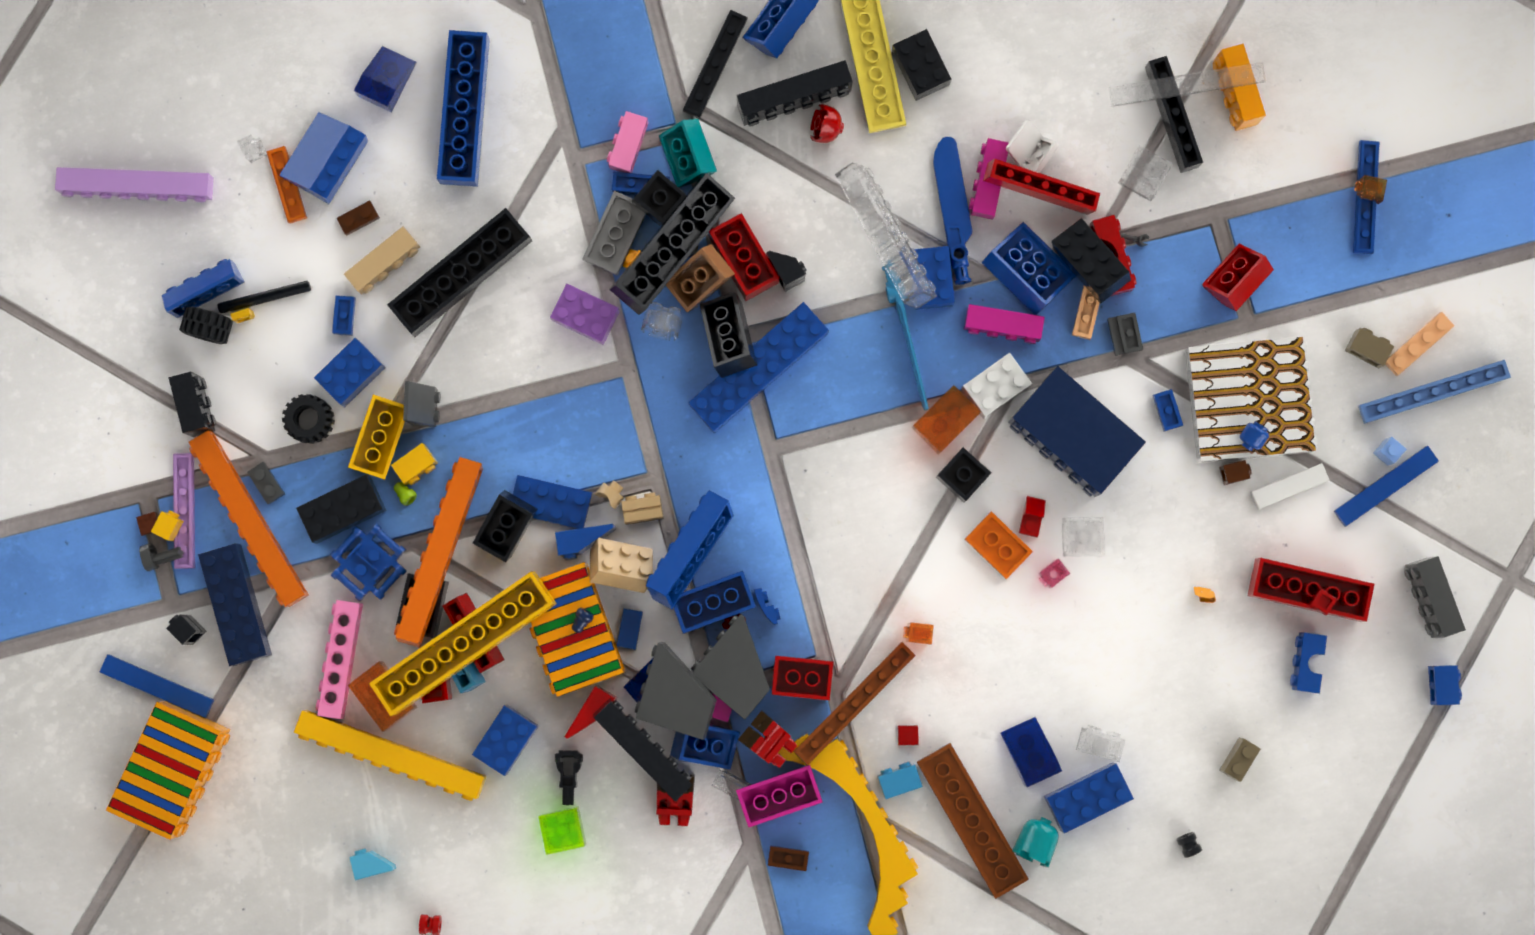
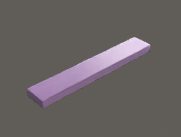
M191 453L173 454L174 512L179 514V519L184 521L174 539V548L181 547L184 554L183 558L174 560V569L195 568L194 456Z

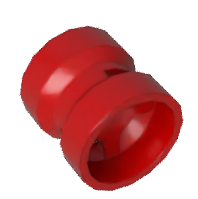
M421 914L419 934L426 935L427 933H432L433 935H440L441 915L429 917L428 915Z

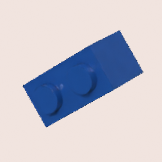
M1458 665L1428 666L1430 704L1460 705L1462 691L1459 689L1461 673Z

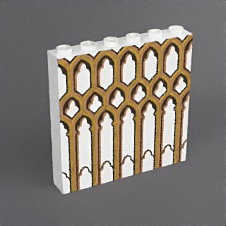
M1303 337L1195 346L1185 349L1197 463L1316 451L1318 440L1314 436L1313 430L1316 423L1311 412L1313 410V400L1309 395L1311 381L1307 377L1309 363L1305 360L1307 345L1306 342H1303ZM1256 421L1268 429L1269 438L1261 449L1253 448L1250 451L1242 446L1243 441L1240 439V434L1248 423Z

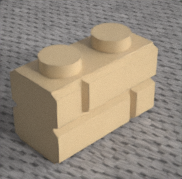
M655 492L644 494V498L637 499V496L625 497V501H621L625 525L664 519L660 495L656 496Z

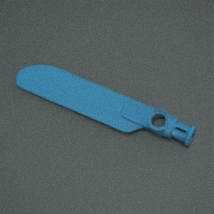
M888 264L882 267L887 278L885 283L889 303L895 302L924 411L929 410L903 302V300L908 299L907 288L903 279L899 276V264Z

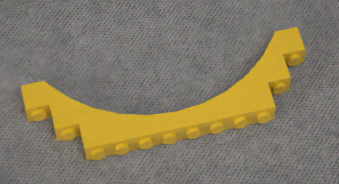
M806 733L794 742L799 746L808 737V734ZM836 738L809 765L811 768L834 780L853 798L864 813L874 835L879 856L880 876L877 899L867 927L872 935H896L898 933L896 928L899 925L893 916L889 918V915L907 905L906 898L909 897L903 887L899 889L898 886L918 875L916 869L919 867L913 858L909 860L906 852L909 850L903 841L899 843L896 838L898 832L894 825L891 824L889 826L886 818H888V815L884 808L879 809L875 803L878 801V798L873 790L868 791L865 786L868 782L863 773L859 775L855 768L858 765L853 756L851 758L847 756L845 751L848 748L844 741H839ZM783 747L778 752L786 761H793L808 766L794 752L790 753Z

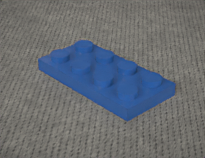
M517 475L513 495L538 509L533 517L534 519L580 529L585 526L592 492Z

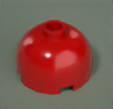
M819 104L820 110L816 109L812 117L810 130H814V136L810 135V138L814 142L829 143L843 132L844 123H842L840 113L834 107Z

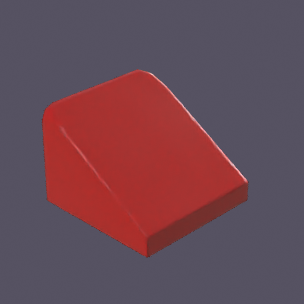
M918 725L898 726V745H919Z

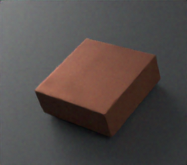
M157 512L136 517L141 536L152 533L151 530L158 519Z

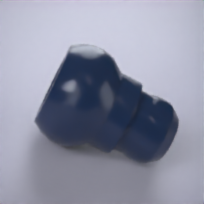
M582 607L579 608L575 613L576 617L572 630L581 633L584 627L593 620V613Z

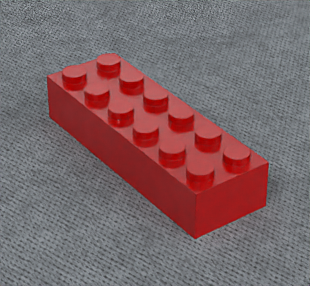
M1255 558L1247 596L1319 612L1309 604L1319 588H1322L1338 599L1328 615L1358 622H1367L1375 584L1265 558Z

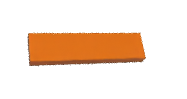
M282 146L266 151L288 223L306 219L307 215L298 186L279 176L289 160L286 147Z

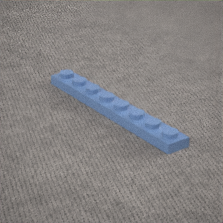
M1501 360L1361 404L1358 408L1365 424L1511 378L1505 360Z

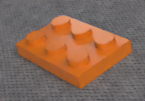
M992 511L964 539L1005 579L1033 552Z

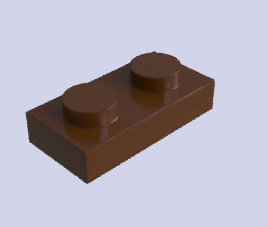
M369 200L337 217V220L347 236L378 220L380 217Z
M770 845L768 866L806 871L809 851Z

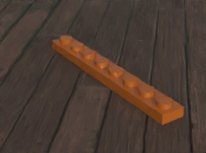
M901 642L793 752L806 765H809L916 655Z

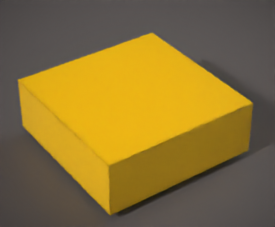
M249 308L230 314L232 320L236 323H241L255 317L254 312Z

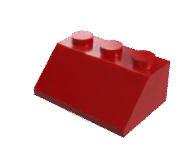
M1239 243L1204 281L1202 286L1223 305L1237 311L1274 269L1265 255Z

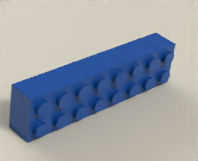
M449 30L437 180L443 185L478 187L490 38L486 32Z
M802 302L753 345L757 366L723 378L719 375L688 402L689 406L711 431L716 433L823 339L829 332L828 328Z

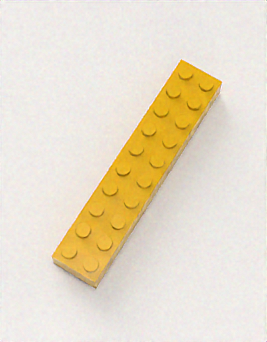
M531 571L369 684L389 715H397L557 603L537 573Z

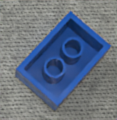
M949 246L910 250L909 258L915 310L953 306L955 299Z
M354 338L314 379L341 406L346 407L386 367L357 338Z
M504 705L472 755L503 776H506L539 725L510 706Z

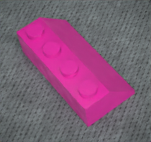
M810 765L736 790L748 828L822 803Z

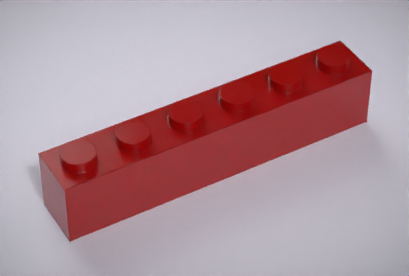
M993 159L987 163L983 178L985 182L1086 215L1096 211L1100 197L1098 192L998 159Z

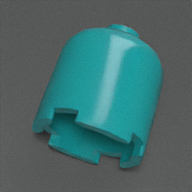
M1043 817L1040 820L1032 819L1027 821L1012 852L1030 862H1033L1034 859L1040 862L1041 866L1049 867L1059 840L1058 831L1055 827L1051 826L1052 821Z

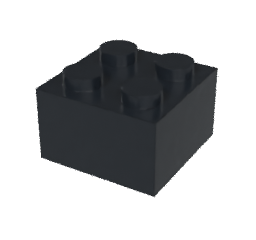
M657 170L631 202L661 226L687 195Z
M962 447L936 478L964 503L992 472Z

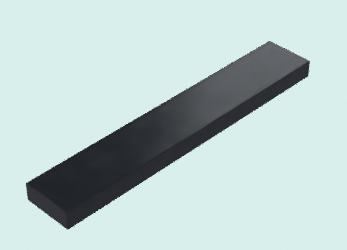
M730 10L687 99L683 112L698 119L701 118L748 17Z

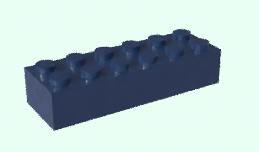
M235 543L198 554L229 666H237L272 655L241 544Z

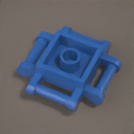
M378 524L370 530L368 535L358 526H355L352 529L353 532L337 550H333L330 553V556L341 564L333 571L331 577L335 580L338 579L355 595L359 602L370 591L382 600L385 592L393 583L407 572L397 561L406 549L403 546H399L386 535ZM377 536L395 553L391 556L373 538ZM358 537L363 539L346 559L341 556ZM394 567L396 570L378 589L376 587L377 584ZM346 569L365 586L362 590L343 574Z

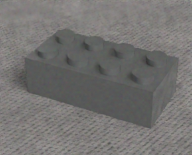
M1439 556L1424 558L1405 565V576L1411 581L1413 587L1411 591L1414 598L1418 600V610L1425 619L1427 634L1431 635V638H1445L1465 631V626Z

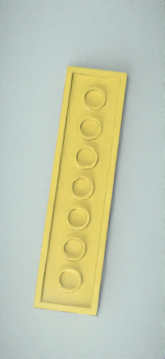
M841 0L869 133L906 126L880 0Z

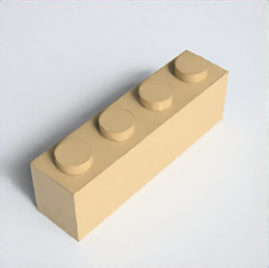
M403 226L346 271L344 275L361 295L363 293L366 294L374 288L373 285L375 283L385 280L389 276L388 273L390 271L400 268L406 258L415 256L420 246Z

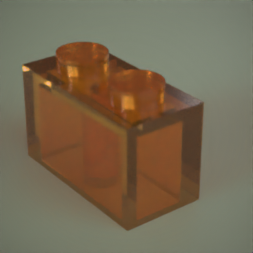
M910 622L907 626H904L903 638H906V642L932 645L934 625Z

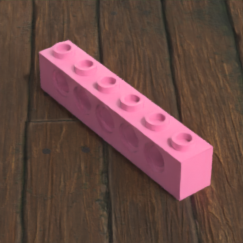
M336 600V604H333L332 615H334V618L328 630L331 636L330 642H327L325 653L328 654L327 660L323 662L322 666L324 678L319 684L321 696L320 700L318 699L316 703L317 716L344 719L363 608L361 603ZM344 615L349 618V623L346 626L341 624V618ZM341 634L346 638L344 645L338 643V637ZM338 653L343 657V661L339 665L334 661ZM334 673H337L340 678L336 684L331 680V676ZM331 692L336 695L334 703L328 700V695Z

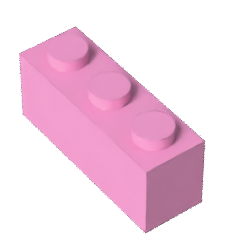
M628 111L625 112L624 116H621L618 127H620L619 134L616 133L613 138L612 144L615 145L613 152L609 151L607 156L610 169L623 173L633 172L649 123L647 117Z

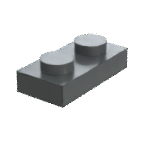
M265 462L258 464L247 472L267 504H271L285 495Z

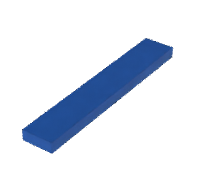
M1359 141L1353 253H1374L1379 141Z
M1425 446L1335 509L1334 513L1344 527L1348 526L1435 465L1439 460L1429 446Z
M107 654L99 671L104 675L204 718H207L214 699L110 654Z

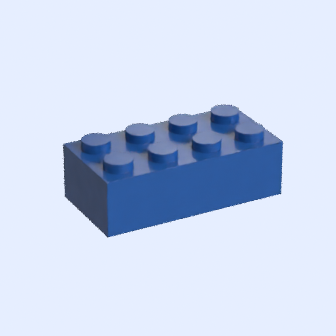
M743 571L685 591L674 606L683 634L756 608Z
M1114 762L1044 796L1060 831L1064 834L1134 799L1117 763Z

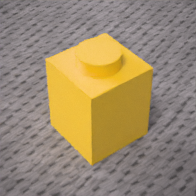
M171 510L168 513L161 511L151 532L168 541H174L184 521L179 519V514Z

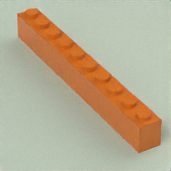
M207 430L189 441L191 454L199 459L201 471L204 474L207 473L210 478L208 482L214 491L217 490L220 495L218 497L219 502L223 507H227L229 519L232 523L237 524L239 536L247 541L249 553L257 558L258 562L256 564L259 570L267 575L268 579L266 581L271 589L274 588L278 594L276 599L280 605L290 607L309 596L214 432Z
M459 457L458 462H455L453 465L452 473L454 474L452 479L448 480L445 490L447 493L445 498L442 497L439 508L441 510L439 515H436L434 518L433 526L435 527L433 533H429L426 544H428V547L421 554L420 562L422 564L420 569L415 571V583L413 587L409 588L407 606L404 605L401 610V623H397L394 630V635H396L398 642L418 648L421 647L483 471L482 463Z

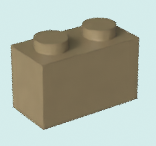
M1359 328L1354 332L1345 351L1379 369L1385 365L1394 346L1390 344L1388 339L1384 337L1378 338L1373 335L1371 330Z
M1239 737L1219 771L1235 781L1241 782L1261 749L1248 740Z

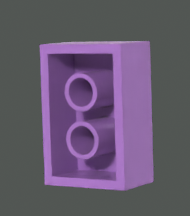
M566 283L550 319L559 325L604 345L620 310L618 307Z

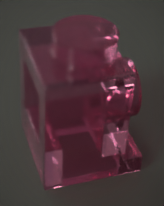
M1058 558L1038 573L1040 575L1038 579L1044 587L1052 588L1068 576L1070 572ZM1051 571H1055L1057 573V576L1055 578H1052L1050 576Z

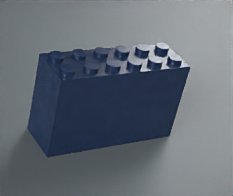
M1059 366L1048 375L1008 421L1011 424L1009 427L1015 433L1019 434L1020 432L1025 436L1024 440L1033 447L1035 445L1040 449L1039 453L1044 458H1050L1054 461L1053 465L1062 472L1064 470L1069 474L1068 478L1073 483H1079L1084 487L1082 490L1090 497L1092 495L1094 497L1101 495L1146 443L1144 439Z

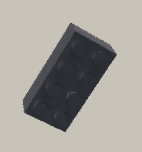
M1082 218L1051 241L1053 250L1100 304L1131 281L1130 272Z
M736 292L701 303L700 309L713 365L720 377L723 378L757 366L743 304Z
M369 475L355 479L296 508L312 543L316 544L387 511Z

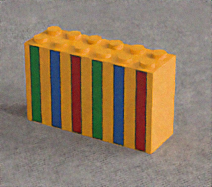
M583 562L541 577V581L557 604L531 622L532 627L529 629L532 638L537 639L538 646H536L539 657L544 659L545 664L542 666L545 675L550 676L551 683H549L552 694H556L559 697L626 673L595 583H590L588 564ZM582 607L593 613L594 618L584 627L581 633H577L572 630V625L576 617V611Z
M156 702L106 811L169 840L184 835L189 826L187 824L189 818L193 817L196 812L197 806L195 805L197 800L201 799L204 795L205 788L203 787L214 773L212 768L215 763L219 762L222 756L220 751L223 745H226L230 739V729L170 702Z

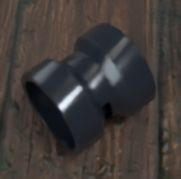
M1194 832L1184 834L1176 839L1178 845L1182 846L1184 858L1194 856L1202 851L1200 844L1196 842L1197 837Z

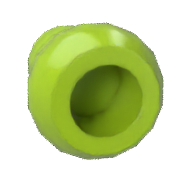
M402 482L394 485L393 490L397 493L399 501L403 505L408 506L416 500L417 494L413 489H409Z

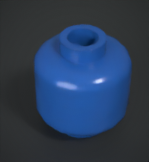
M1256 421L1248 423L1240 434V439L1243 441L1242 446L1250 451L1253 448L1261 449L1269 438L1268 429Z

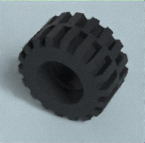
M186 307L179 330L188 336L204 341L227 344L233 321L229 317L196 307Z
M311 394L298 395V398L293 397L291 399L292 402L285 405L287 409L283 410L282 413L285 415L282 418V422L285 423L283 427L293 439L302 443L315 444V442H321L323 437L327 438L329 431L332 432L333 428H331V425L335 423V420L332 418L334 412L331 411L332 408L323 399ZM313 408L317 411L318 421L313 428L304 430L300 427L299 417L304 410Z

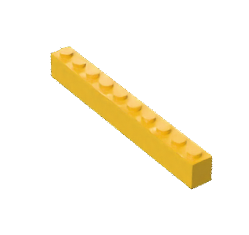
M308 710L301 711L294 733L299 734L298 738L309 741V739L317 741L316 744L325 748L328 745L335 748L334 751L338 753L353 754L352 758L360 761L364 759L370 760V764L381 768L384 765L389 767L388 771L400 774V772L408 774L407 778L415 781L422 779L426 781V785L434 788L437 785L444 787L443 791L450 794L460 793L462 798L472 801L473 798H479L486 779V775L333 719L317 716L316 713Z

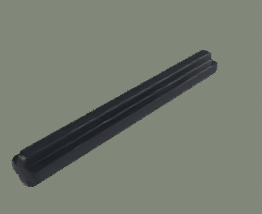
M303 281L220 302L217 304L219 313H226L311 291V285L308 281Z

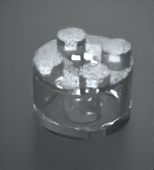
M652 302L645 311L641 331L645 333V330L649 331V336L657 339L670 341V337H674V340H677L683 321V315L680 313L681 309L673 306L666 308L662 307L660 303Z

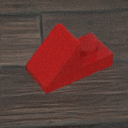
M1030 496L1026 497L1019 534L1038 537L1041 521L1045 514L1046 500Z

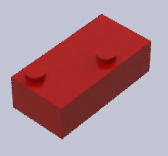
M742 213L708 232V238L712 245L735 273L732 279L745 301L779 284L778 274Z

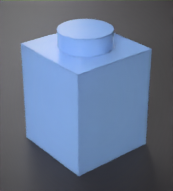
M1389 437L1379 445L1373 454L1388 466L1395 464L1407 449L1393 437Z

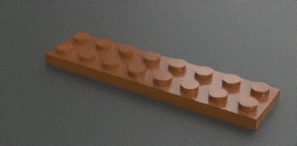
M951 743L917 761L919 768L994 898L997 899L1029 880Z

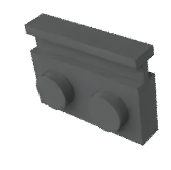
M1135 313L1107 319L1115 356L1143 350Z

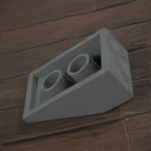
M405 381L403 420L412 426L436 427V422L440 420L437 403H440L441 394L438 392V389L434 386Z

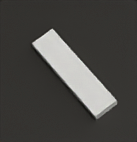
M1323 463L1250 493L1259 510L1330 480Z

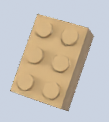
M598 538L590 548V583L641 593L646 592L647 579L653 574V549Z

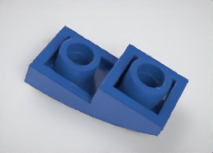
M762 588L754 589L758 604L765 616L772 624H778L777 620H780L778 608L774 609V605L766 607L765 603L769 602L767 592H762Z

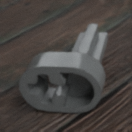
M152 543L142 545L139 548L141 561L146 571L158 569L161 564L183 558L184 554L181 547L157 554L156 548Z

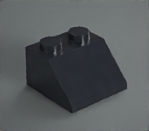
M766 252V256L778 274L779 283L785 292L805 281L807 270L802 261L798 262L795 257L777 252Z

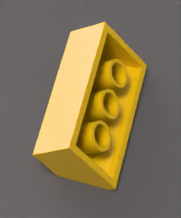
M373 394L348 468L385 480L405 423L403 420L404 404Z

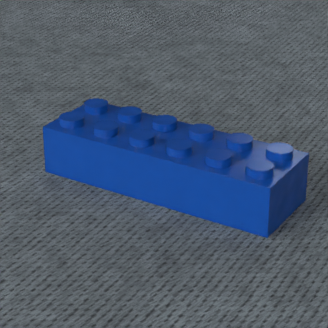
M710 490L701 497L699 506L691 512L689 521L680 529L678 538L669 545L668 553L664 558L660 559L656 571L647 579L646 586L653 600L671 610L674 608L733 518L734 514L729 500Z

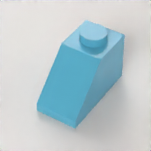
M366 848L354 851L355 855L349 857L355 880L396 869V864L374 851L366 852Z

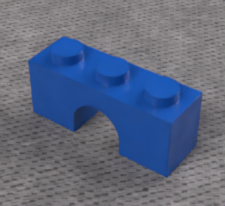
M1299 632V636H1296L1295 647H1297V653L1293 657L1295 669L1294 674L1290 678L1292 690L1320 694L1322 674L1312 672L1309 669L1308 661L1315 654L1325 655L1327 636Z

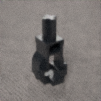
M559 750V753L555 754V762L560 772L559 788H563L562 805H574V788L578 784L577 773L582 766L583 754H580L578 750ZM560 758H578V762H573V775H564L563 762H560Z

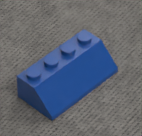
M769 0L742 38L764 54L778 58L797 30L805 22L810 12L816 7L819 0Z
M221 260L214 268L204 269L200 272L199 276L187 278L183 281L182 285L167 289L166 293L162 295L165 310L167 313L179 318L184 315L186 307L197 308L243 284L245 281L232 260Z

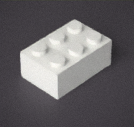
M1008 353L963 385L961 389L984 419L1028 388L1032 382L1011 353Z

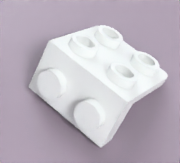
M1025 120L1007 145L1006 151L1019 167L1040 173L1059 145L1056 141L1043 137L1030 120Z

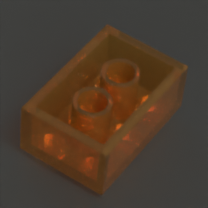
M953 385L912 426V429L939 455L981 411Z
M379 661L351 682L348 687L381 731L385 732L415 710L417 706L413 703L397 715H389L369 684L389 670L383 661Z

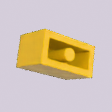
M421 443L391 464L403 484L413 485L420 480L419 477L422 474H429L435 470V465L438 462L427 446Z

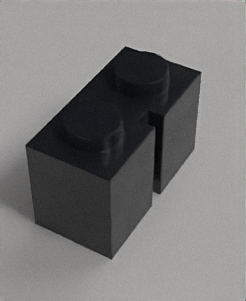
M182 614L179 616L175 615L169 621L170 625L166 628L182 645H194L207 632L191 615Z

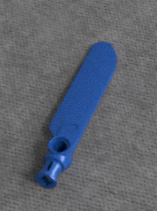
M944 137L938 143L934 152L933 166L946 240L949 246L950 263L956 276L954 282L955 285H964L972 282L968 274V250L965 246L972 235V225L957 143L952 137ZM954 252H961L963 258H956Z

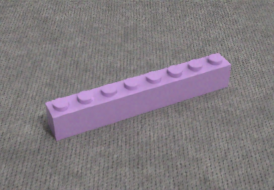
M57 167L55 190L64 197H73L76 194L84 198H92V195H99L100 198L110 199L111 196H118L120 199L137 197L140 200H149V197H153L160 201H168V198H175L176 201L186 202L187 199H194L196 202H206V200H212L214 177L209 173Z

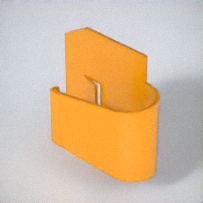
M1194 587L1195 595L1199 596L1200 602L1214 603L1216 601L1215 593L1211 589Z

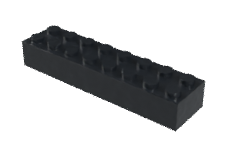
M708 173L703 175L614 283L610 291L638 315L644 312L734 201L735 197Z
M505 208L388 303L387 306L407 330L416 337L530 244L532 239L507 208Z

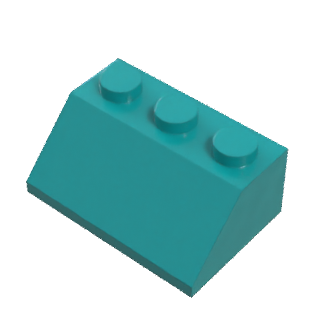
M699 119L682 120L659 135L678 188L697 182L706 173L711 176L717 172Z

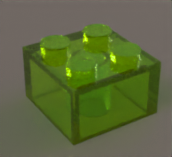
M579 806L538 816L546 855L586 846Z

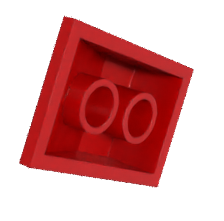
M598 685L595 686L564 737L569 739L596 722L593 714L607 700L611 699L614 702L618 697Z

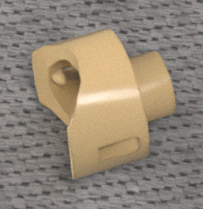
M614 480L609 486L603 482L595 493L599 498H608L613 509H616L624 499L619 494L623 487Z

